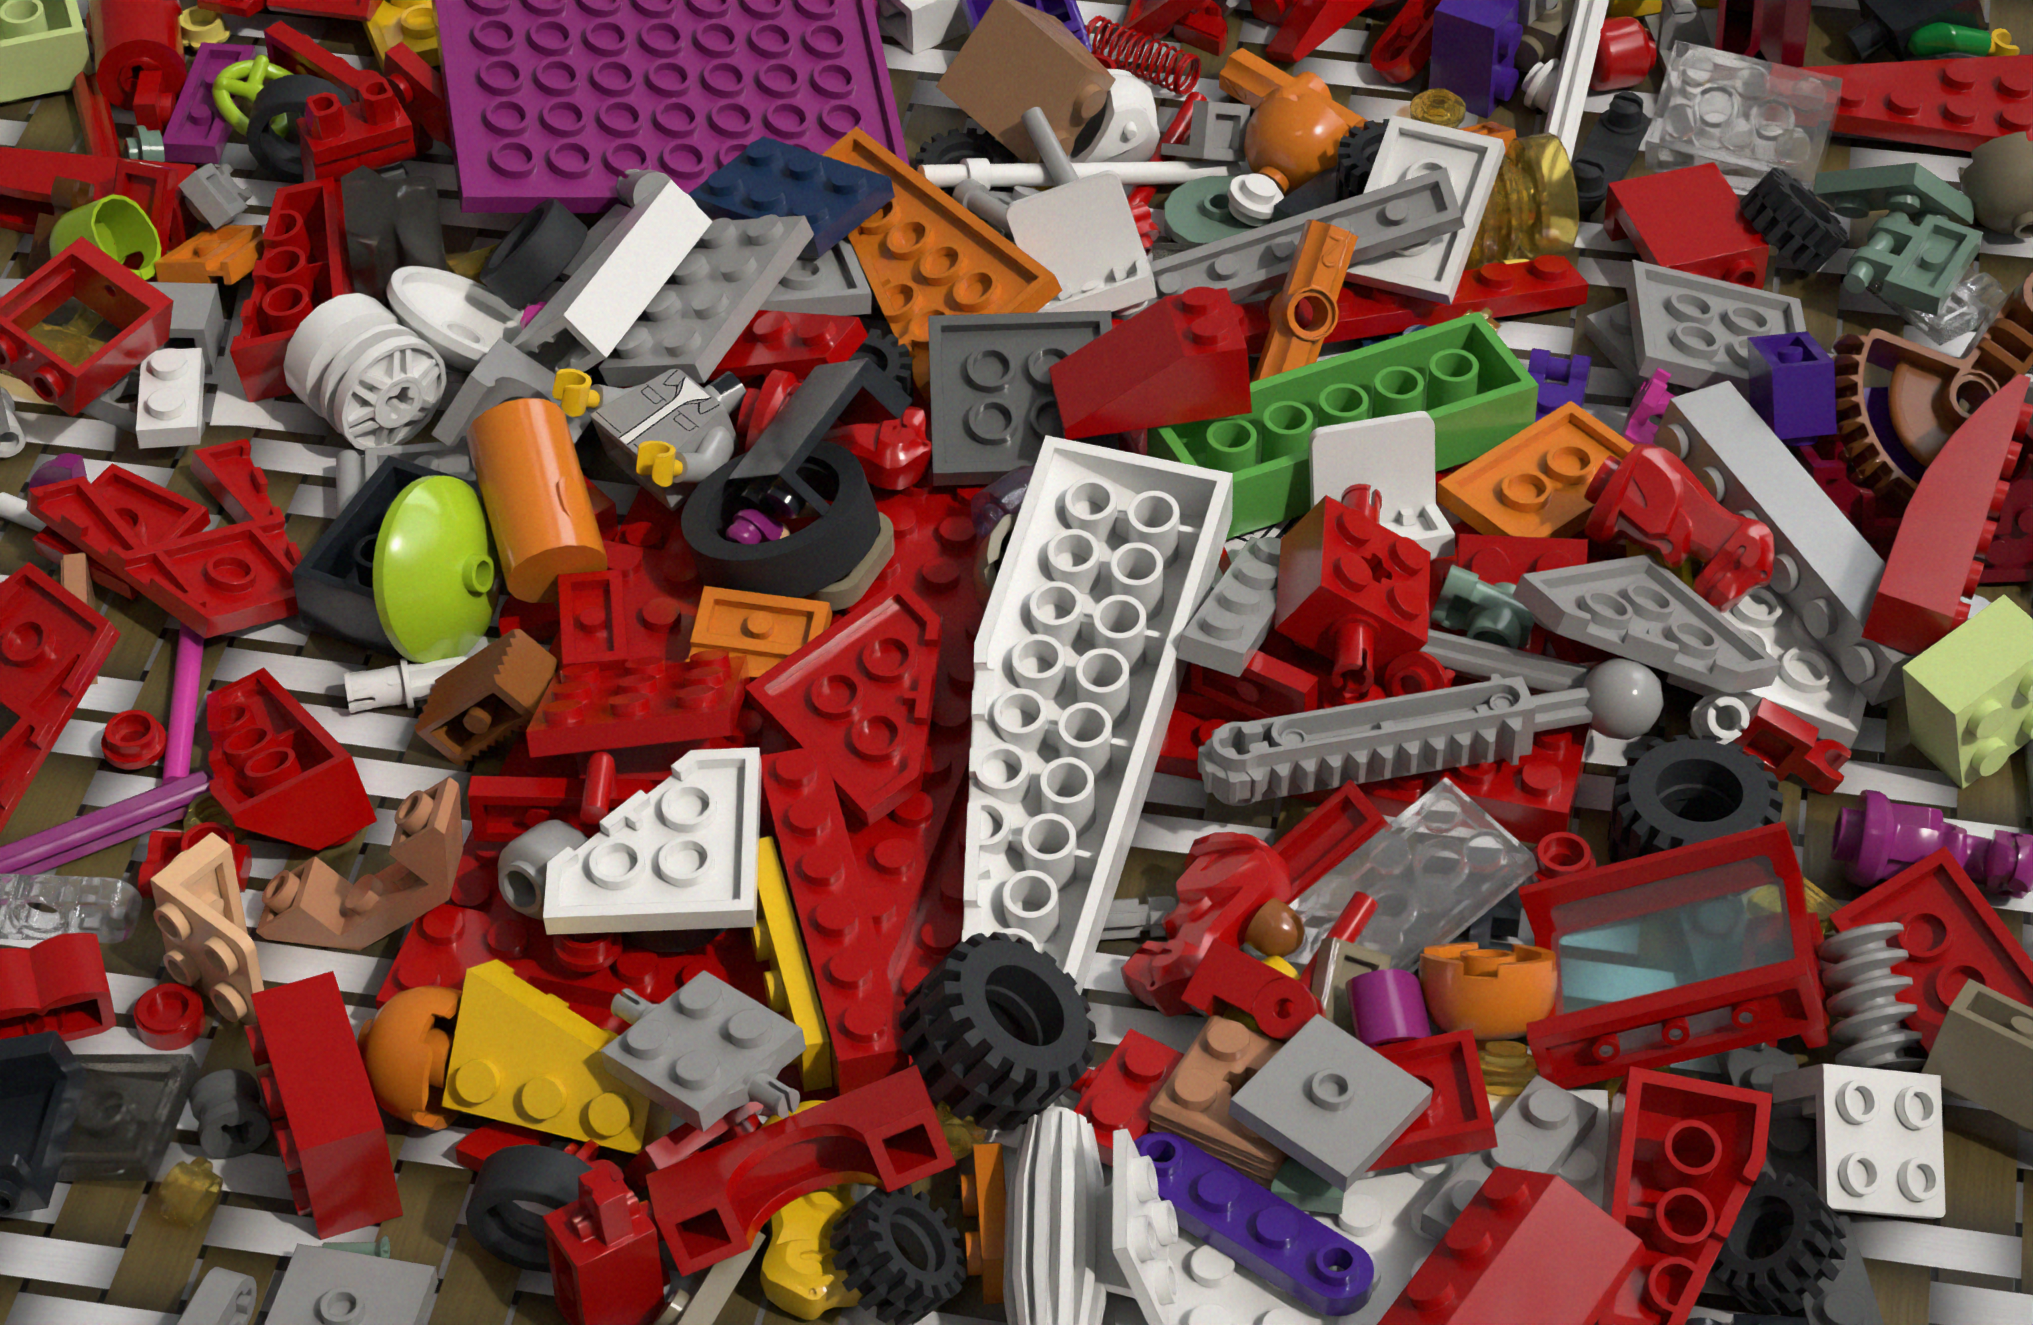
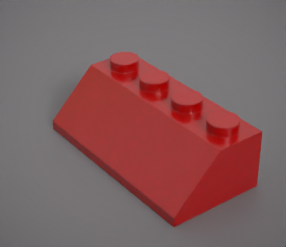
M1496 1166L1377 1325H1594L1646 1253V1249L1640 1238L1558 1175Z

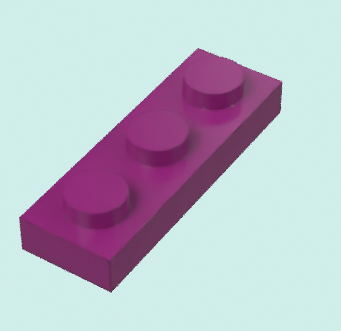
M201 42L162 138L165 161L188 162L190 164H219L233 127L223 118L215 105L212 95L213 82L217 75L227 66L239 61L254 60L256 57L255 45ZM245 77V78H242V79H239V80H240V81H243V82H247L248 77ZM230 94L233 103L240 110L244 98Z

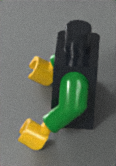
M1858 0L1864 21L1844 33V40L1849 50L1859 61H1863L1883 47L1899 62L1927 60L1933 57L1952 54L1991 57L2019 55L2020 52L2019 47L2010 45L2012 37L2006 29H1995L1990 36V33L1987 32L1988 29L1980 0Z

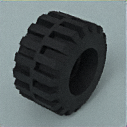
M1688 734L1674 735L1673 741L1668 743L1661 739L1647 743V751L1635 750L1628 756L1627 766H1621L1616 775L1607 838L1609 841L1608 854L1610 861L1617 863L1778 823L1781 819L1783 807L1782 793L1777 791L1779 782L1773 772L1764 771V761L1755 754L1750 756L1742 754L1743 747L1733 742L1723 745L1716 742V737L1702 735L1701 740L1690 739ZM1748 895V896H1744V897H1740V898H1736V899L1742 902V901H1744L1745 899L1749 898V897L1752 896V895ZM1730 900L1712 904V906L1728 905Z
M981 932L971 935L965 942L961 941L908 993L903 1002L906 1008L899 1015V1026L906 1032L900 1038L902 1050L913 1059V1063L909 1067L918 1066L922 1079L930 1088L928 1090L929 1095L937 1103L942 1100L950 1106V1113L962 1121L968 1116L973 1119L976 1127L990 1130L995 1124L1002 1131L1015 1130L1020 1124H1028L1030 1117L1035 1114L1038 1116L1042 1111L1046 1110L1088 1070L1086 1066L1094 1059L1096 1048L1091 1043L1097 1037L1095 1023L1087 1018L1086 1015L1091 1011L1086 997L1079 995L1074 986L1077 985V982L1069 972L1064 974L1055 965L1057 960L1046 951L1041 954L1034 950L1033 943L1021 937L1013 942L1007 933L993 932L987 937Z

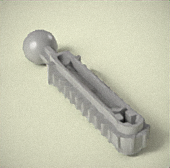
M1614 657L1596 665L1585 678L1582 687L1531 696L1523 676L1503 679L1496 673L1491 674V680L1487 682L1249 722H1230L1212 731V737L1206 741L1204 746H1199L1198 772L1202 773L1204 790L1207 793L1213 792L1215 797L1225 804L1245 806L1260 800L1341 787L1349 779L1355 784L1482 762L1489 763L1500 759H1506L1511 765H1517L1519 756L1531 754L1533 732L1589 723L1596 732L1612 739L1630 740L1648 732L1658 719L1664 705L1661 683L1646 665L1631 659Z

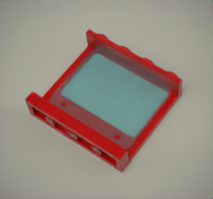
M1785 821L1519 887V897L1534 934L1535 947L1555 952L1557 987L1553 1007L1547 1018L1526 1023L1527 1041L1540 1076L1563 1089L1624 1076L1630 1066L1650 1070L1825 1028L1803 875Z

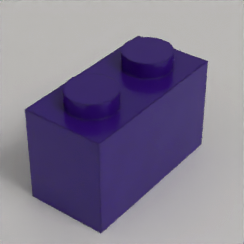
M1442 0L1434 9L1428 99L1488 119L1502 100L1508 101L1512 97L1519 78L1518 70L1513 68L1514 56L1523 33L1522 25L1517 23L1519 0Z
M1805 331L1747 337L1750 406L1779 440L1785 445L1804 446L1816 443L1818 436L1837 434L1834 361L1810 333Z

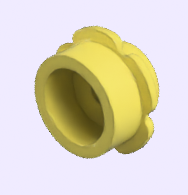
M198 5L183 11V15L179 17L183 46H189L196 53L201 42L222 44L230 36V27L226 26V20L223 19L222 13L198 9Z

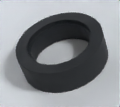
M821 440L795 473L821 498L833 503L824 516L819 517L802 530L781 539L757 544H739L726 540V530L730 525L734 524L732 517L739 511L747 509L739 499L742 492L728 480V477L748 452L728 461L707 476L688 498L681 516L683 535L705 586L800 598L817 592L849 573L871 550L880 528L879 512L860 461L846 448Z

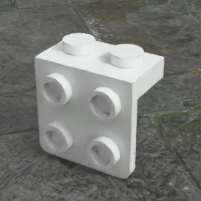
M1105 170L1013 201L1008 205L1006 217L1016 246L1052 272L1063 290L1038 312L1111 310L1115 315L1122 316L1141 310L1148 304L1147 300L1157 297L1153 272L1120 177L1116 172Z
M1416 411L1316 428L1311 432L1309 436L1311 509L1325 495L1341 503V496L1346 488L1358 483L1371 485L1370 505L1371 493L1375 489H1378L1382 495L1380 525L1402 537L1414 540L1422 548L1431 552L1430 562L1436 558L1455 555V533L1436 505L1435 424L1427 412Z

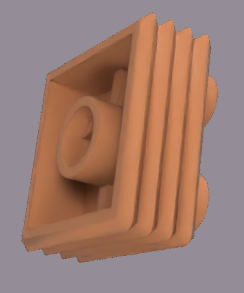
M1217 1015L1211 1016L1149 1107L1152 1111L1149 1115L1151 1120L1149 1128L1151 1131L1149 1133L1167 1132L1178 1135L1257 1184L1271 1189L1278 1170L1291 1156L1230 1116L1228 1112L1230 1099L1286 1043L1249 1029L1239 1022L1227 1020Z

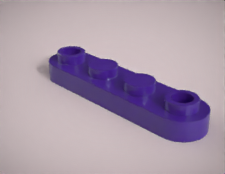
M1154 1132L1143 1135L1134 1141L1141 1157L1147 1155L1151 1157L1157 1175L1160 1200H1170L1172 1202L1177 1223L1180 1227L1319 1313L1329 1316H1347L1361 1310L1369 1302L1373 1291L1374 1265L1371 1257L1362 1247L1178 1135L1167 1132ZM1339 1266L1345 1271L1336 1272L1328 1269V1267Z

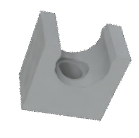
M499 338L468 376L431 435L448 446H455L462 436H466V432L473 420L486 410L507 401L522 398L545 399L556 403L561 408V400H557L552 396L556 374L502 338ZM587 407L585 413L578 417H572L565 413L574 446L592 420Z

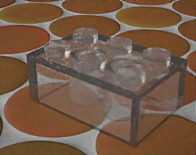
M1675 40L1645 142V168L1666 172L1715 162L1732 189L1749 192L1772 168L1777 167L1780 171H1786L1792 179L1794 177L1798 179L1806 190L1810 189L1814 192L1816 173L1822 170L1839 110L1843 78Z

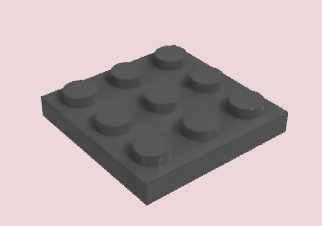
M1111 310L928 316L933 486L1029 483L1045 436L1065 439L1050 381L1049 367L1111 330ZM1118 433L1070 439L1076 442L1119 450Z

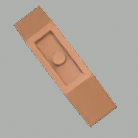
M447 777L424 792L421 790L414 791L401 803L395 814L394 821L397 827L389 854L397 861L375 875H364L353 885L317 857H313L290 872L288 870L279 872L268 883L263 892L262 902L265 906L256 932L267 940L360 951L449 900L463 852L459 784L451 777Z

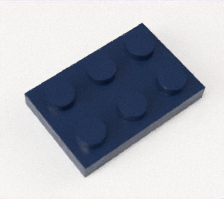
M765 136L750 143L742 153L721 169L710 174L707 180L688 194L711 221L720 218H729L731 220L758 219L766 215H777L778 217L805 215L814 235L802 252L818 258L895 197L891 177Z

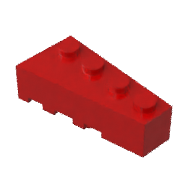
M333 176L281 187L276 190L262 238L265 244L262 260L255 261L252 272L255 285L251 299L244 300L240 313V319L243 324L240 336L233 337L230 347V354L248 402L294 393L286 383L283 365L288 344L298 326L319 305L338 295L357 293L351 228Z

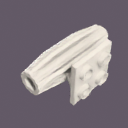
M1064 1107L1048 1108L1038 1116L1036 1114L1029 1118L1028 1124L1023 1126L1006 1194L1003 1295L1008 1325H1101L1107 1301V1291L1136 1298L1148 1325H1169V1304L1178 1302L1179 1288L1174 1265L1171 1259H1168V1245L1178 1242V1223L1172 1202L1170 1200H1160L1157 1175L1151 1157L1149 1155L1140 1156L1128 1128L1113 1131V1183L1105 1187L1094 1128L1091 1123L1087 1124L1086 1117L1081 1114L1077 1115L1074 1111Z

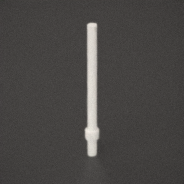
M963 158L960 164L919 165L917 170L918 173L938 188H954L961 181L969 178L985 185L988 190L990 187L1057 186L1045 163L990 164L987 158ZM1238 161L1071 163L1079 179L1105 170H1112L1119 175L1122 185L1184 184L1190 180L1206 176L1237 177L1241 175V166Z

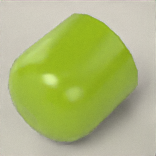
M112 194L63 214L51 230L49 239L51 259L81 236L121 264L129 255L139 251L142 252L144 262L139 270H129L144 280L154 276L156 273L154 262L161 258V244L156 228L140 206L126 196Z

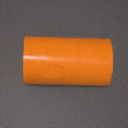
M522 398L492 407L473 420L466 432L467 446L508 591L515 598L529 603L559 601L558 574L607 570L606 552L564 411L556 403L545 399Z

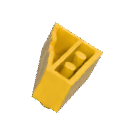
M498 959L467 968L442 1101L443 1107L584 1142L592 1139L601 1146L637 1155L645 1147L669 1133L672 1112L606 1072L600 1050L619 1035L607 1028L600 1029L568 1009V1003L552 993L546 995L513 974L514 969Z

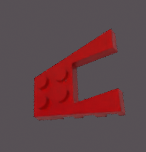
M246 438L193 450L190 469L234 518L237 524L145 546L85 476L28 489L26 509L32 515L205 639L299 614L292 572L302 561L303 557L296 542H289L284 531L285 518L280 507H273L267 494L268 481L261 466H254L250 457L252 447Z
M28 562L0 583V705L19 719L0 740V833L121 635L108 619L31 562Z

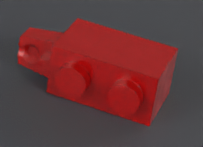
M603 1164L578 1176V1200L543 1216L555 1303L569 1325H654L656 1317L665 1305L664 1287L671 1283L667 1266L659 1253L658 1243L665 1239L655 1219L652 1204L648 1200L639 1203L638 1198L634 1196L633 1191L629 1190L622 1179L616 1182L611 1179V1171Z

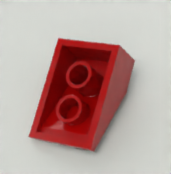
M1205 286L1194 287L1186 290L1183 294L1165 296L1049 367L1050 381L1064 436L1067 440L1252 413L1247 346L1227 287L1219 289Z

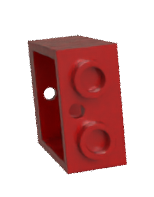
M81 236L0 298V369L9 371L30 386L42 400L54 403L74 417L169 340L174 300ZM71 297H75L122 330V332L76 368L26 333Z

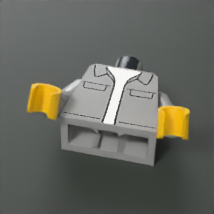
M565 368L560 369L556 373L552 396L557 400H561L560 406L562 410L569 416L578 417L585 413L587 407L607 456L672 512L690 497L696 487L707 476L727 463L738 452L740 443L729 415L741 407L747 391L739 379L730 371H726L704 388L680 369H670L645 384L625 389L599 384L591 386L592 380L590 376L576 369Z

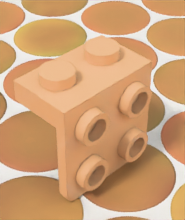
M212 832L189 850L178 854L167 867L150 879L156 904L154 919L162 932L166 950L163 961L170 975L178 983L190 987L193 985L211 998L216 1009L229 1021L236 1022L240 1019L246 1025L257 1023L250 994L264 991L256 946L247 932L231 845Z

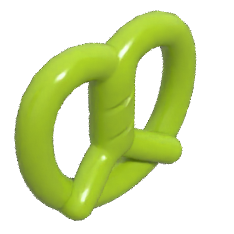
M262 54L256 56L254 60L239 61L227 66L217 75L212 86L213 100L223 118L235 130L247 137L246 131L249 118L235 106L230 94L242 97L253 105L256 94L264 87L262 85L264 78L272 81L294 74L278 65L269 63L268 57ZM248 77L247 82H243V81H240V80H239V79ZM286 113L277 115L270 120L274 123L271 127L276 134L284 138L289 133Z

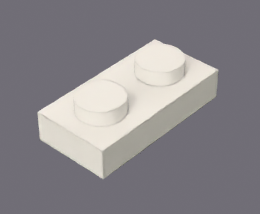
M167 348L156 350L141 362L136 421L139 448L200 445L205 373L202 348Z

